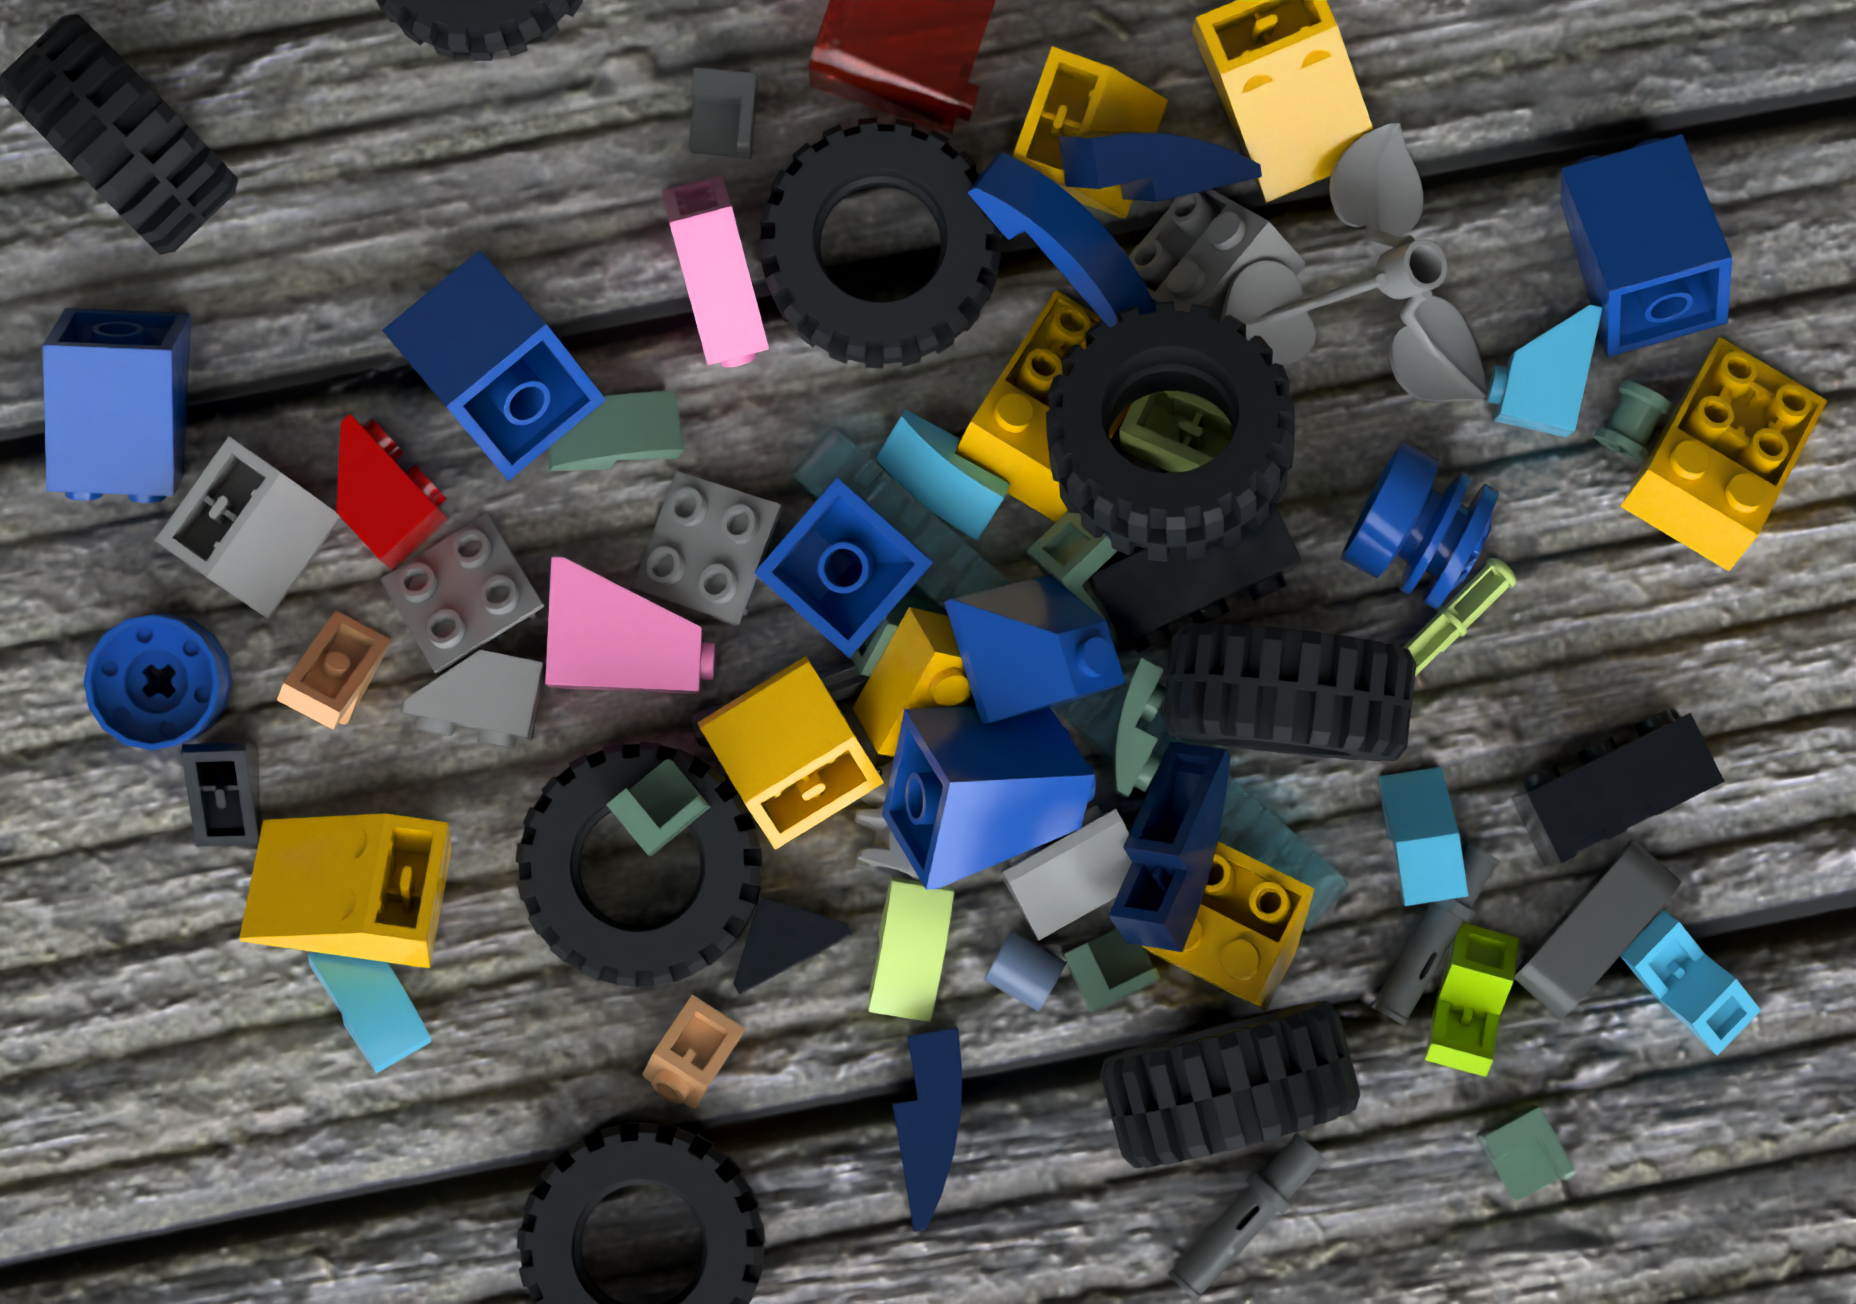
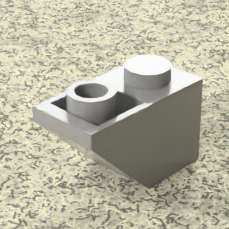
M479 650L404 699L402 713L417 717L415 725L417 730L452 736L454 725L479 730L477 742L515 749L517 738L532 740L546 674V665L539 661Z

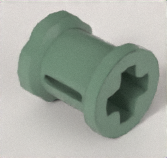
M1623 380L1618 388L1622 396L1606 427L1598 428L1594 438L1603 446L1624 457L1638 462H1645L1649 454L1645 446L1660 416L1668 415L1673 404L1662 395L1645 386Z

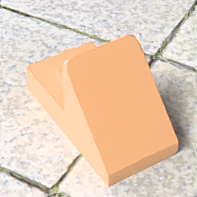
M335 611L283 682L277 701L333 730L338 723L346 725L352 718L392 639Z

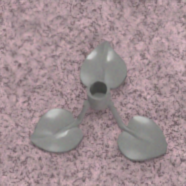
M1390 123L1371 130L1352 142L1340 155L1332 169L1329 190L1335 213L1344 224L1353 227L1366 226V236L1370 241L1393 247V249L1384 252L1378 259L1374 276L1302 300V287L1298 277L1292 270L1276 261L1263 260L1255 262L1238 272L1230 283L1220 322L1223 321L1226 315H1231L1245 323L1246 339L1249 341L1254 336H1261L1273 349V364L1277 363L1284 366L1304 357L1315 344L1316 331L1306 311L1378 287L1391 298L1399 300L1409 298L1400 311V318L1406 326L1396 330L1389 342V360L1392 372L1400 386L1411 396L1427 402L1439 403L1484 399L1488 396L1484 368L1466 321L1451 303L1440 297L1432 296L1431 290L1439 287L1447 274V261L1443 251L1437 244L1427 239L1415 241L1411 235L1399 237L1409 232L1418 223L1423 210L1421 180L1405 146L1401 124Z

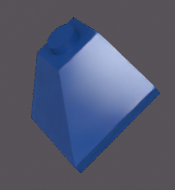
M837 477L754 574L848 658H851L935 561L846 482Z
M1051 575L944 602L982 726L1077 701L1125 683L1107 621Z

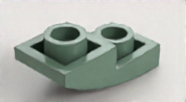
M654 391L604 396L606 401L546 450L549 471L611 469L617 460L677 459L684 451L676 391Z
M1143 658L1138 662L1128 684L1121 705L1114 740V789L1116 794L1125 799L1129 797L1134 787L1144 792L1146 791L1162 760V757L1152 753L1158 738L1135 727L1140 718L1150 723L1152 722L1166 695V687L1158 684L1164 669Z

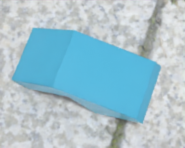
M1442 767L1378 776L1387 839L1393 841L1402 904L1409 906L1469 896L1459 831Z
M1664 909L1620 955L1642 984L1717 1056L1761 1011L1739 981L1704 954L1682 924Z

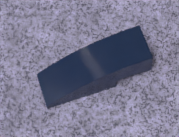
M1090 131L1058 136L1066 187L1102 189L1120 184L1122 199L1158 202L1262 177L1261 165L1233 150L1196 138L1166 133L1134 131Z
M1170 741L1123 846L1132 863L1108 916L1126 943L1183 952L1202 901L1219 838L1231 757L1226 749Z
M958 1027L907 1036L918 1099L894 1102L893 1110L914 1232L927 1229L942 1196L955 1152L962 1097V1062Z

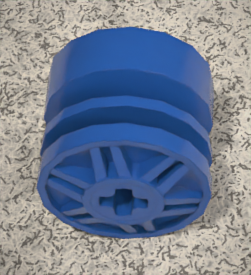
M1402 441L1371 492L1346 542L1340 560L1378 578L1388 569L1397 556L1407 562L1401 579L1400 591L1409 595L1426 571L1432 577L1422 602L1434 609H1438L1448 594L1460 582L1464 581L1479 556L1491 530V519L1499 496V490L1484 484L1468 507L1461 504L1471 476L1461 472L1450 483L1443 494L1432 489L1438 472L1439 459Z
M154 614L126 619L104 633L89 655L84 677L88 708L101 728L124 745L146 750L188 743L212 729L228 706L233 683L229 657L215 634L194 619L172 614ZM153 667L158 670L172 667L175 670L176 674L170 681L176 689L174 694L168 691L157 694L153 693L150 688L156 681L154 674L151 672Z

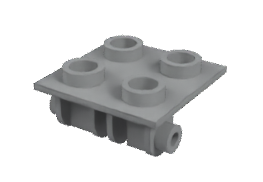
M676 471L632 589L711 615L712 618L733 626L739 625L742 616H747L748 610L745 608L755 581H760V578L754 572L767 558L765 554L775 527L779 528L781 525V521L778 519L783 505Z
M488 513L475 519L380 579L435 674L447 667L449 669L453 668L457 662L475 652L479 647L482 650L488 649L487 642L495 637L501 641L505 638L503 632L512 629L529 617L533 621L537 618L535 612L545 607Z

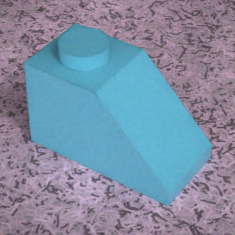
M1595 305L1585 307L1515 351L1506 360L1505 367L1495 365L1487 396L1488 403L1497 404L1493 421L1566 438L1575 431L1602 307Z

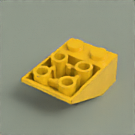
M1235 0L1195 18L1191 33L1245 157L1261 165L1262 177L1255 178L1265 204L1330 177L1332 169L1343 151L1357 138L1373 130L1338 25L1327 0Z
M1057 290L1053 293L970 421L955 451L956 455L1010 483L1007 490L1009 495L1054 522H1057L1068 509L1060 498L1059 482L1053 480L1049 462L1046 412L1049 410L1048 393L1053 377L1060 374L1063 375L1062 359L1074 345H1079L1086 349L1085 332L1101 321L1099 315ZM1131 404L1112 423L1109 431L1110 441L1124 421Z
M1719 336L1650 450L1645 462H1643L1620 507L1725 570L1730 571L1759 535L1827 400Z
M386 813L263 820L239 937L240 941L430 968L452 852L449 822Z

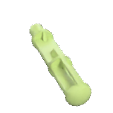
M1497 558L1487 559L1485 561L1486 566L1444 607L1440 606L1436 610L1437 614L1403 647L1410 650L1416 662L1415 676L1440 652H1444L1459 636H1465L1468 633L1466 629L1507 588H1513L1516 585V577L1507 564Z

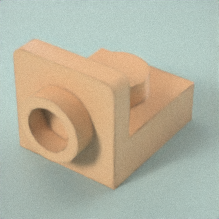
M691 995L654 1050L642 1075L651 1082L653 1089L664 1099L676 1104L684 1103L695 1109L746 1028L699 998Z

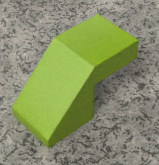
M1462 923L1451 943L1433 1009L1425 1055L1426 1061L1487 1077L1494 1059L1499 1017L1514 981L1519 946L1518 937Z

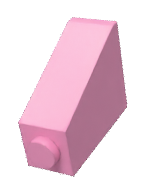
M722 174L661 190L707 365L720 362L722 367H736L755 360L758 356L757 352L768 350L769 346Z
M551 557L545 684L549 688L701 695L702 680H714L715 643L704 642L702 627L564 557Z

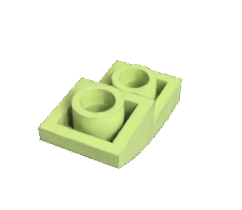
M891 876L878 931L880 945L867 998L868 1012L931 1022L950 925L954 888L952 886L926 890L921 881Z

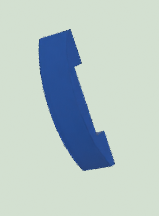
M1003 152L993 158L967 193L1008 240L1026 231L1099 315L1101 321L1105 322L1109 328L1118 324L1117 312L1136 306L1140 315L1155 312V305L1148 289L1126 253L1105 227L1079 201L1054 181L1024 162Z

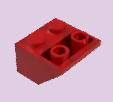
M349 414L340 422L336 513L380 561L391 570H395L449 520L438 508L447 498L416 465L411 467L406 473L395 462L404 452L373 418H370L362 426Z

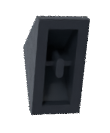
M247 742L182 744L181 756L196 847L258 845L260 838L258 746Z
M760 897L733 984L739 995H742L851 937L853 933L845 922Z

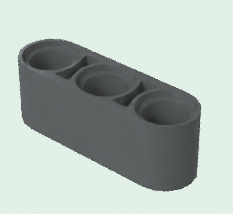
M1634 839L1630 840L1515 970L1514 979L1553 1014L1562 1019L1581 1001L1680 886L1681 880Z

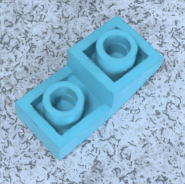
M904 409L876 457L877 461L921 504L955 528L978 540L1005 498L1010 483L956 455L955 451L960 438Z
M319 952L308 954L311 969L341 1012L345 1028L376 1074L431 1043V1037L388 962Z

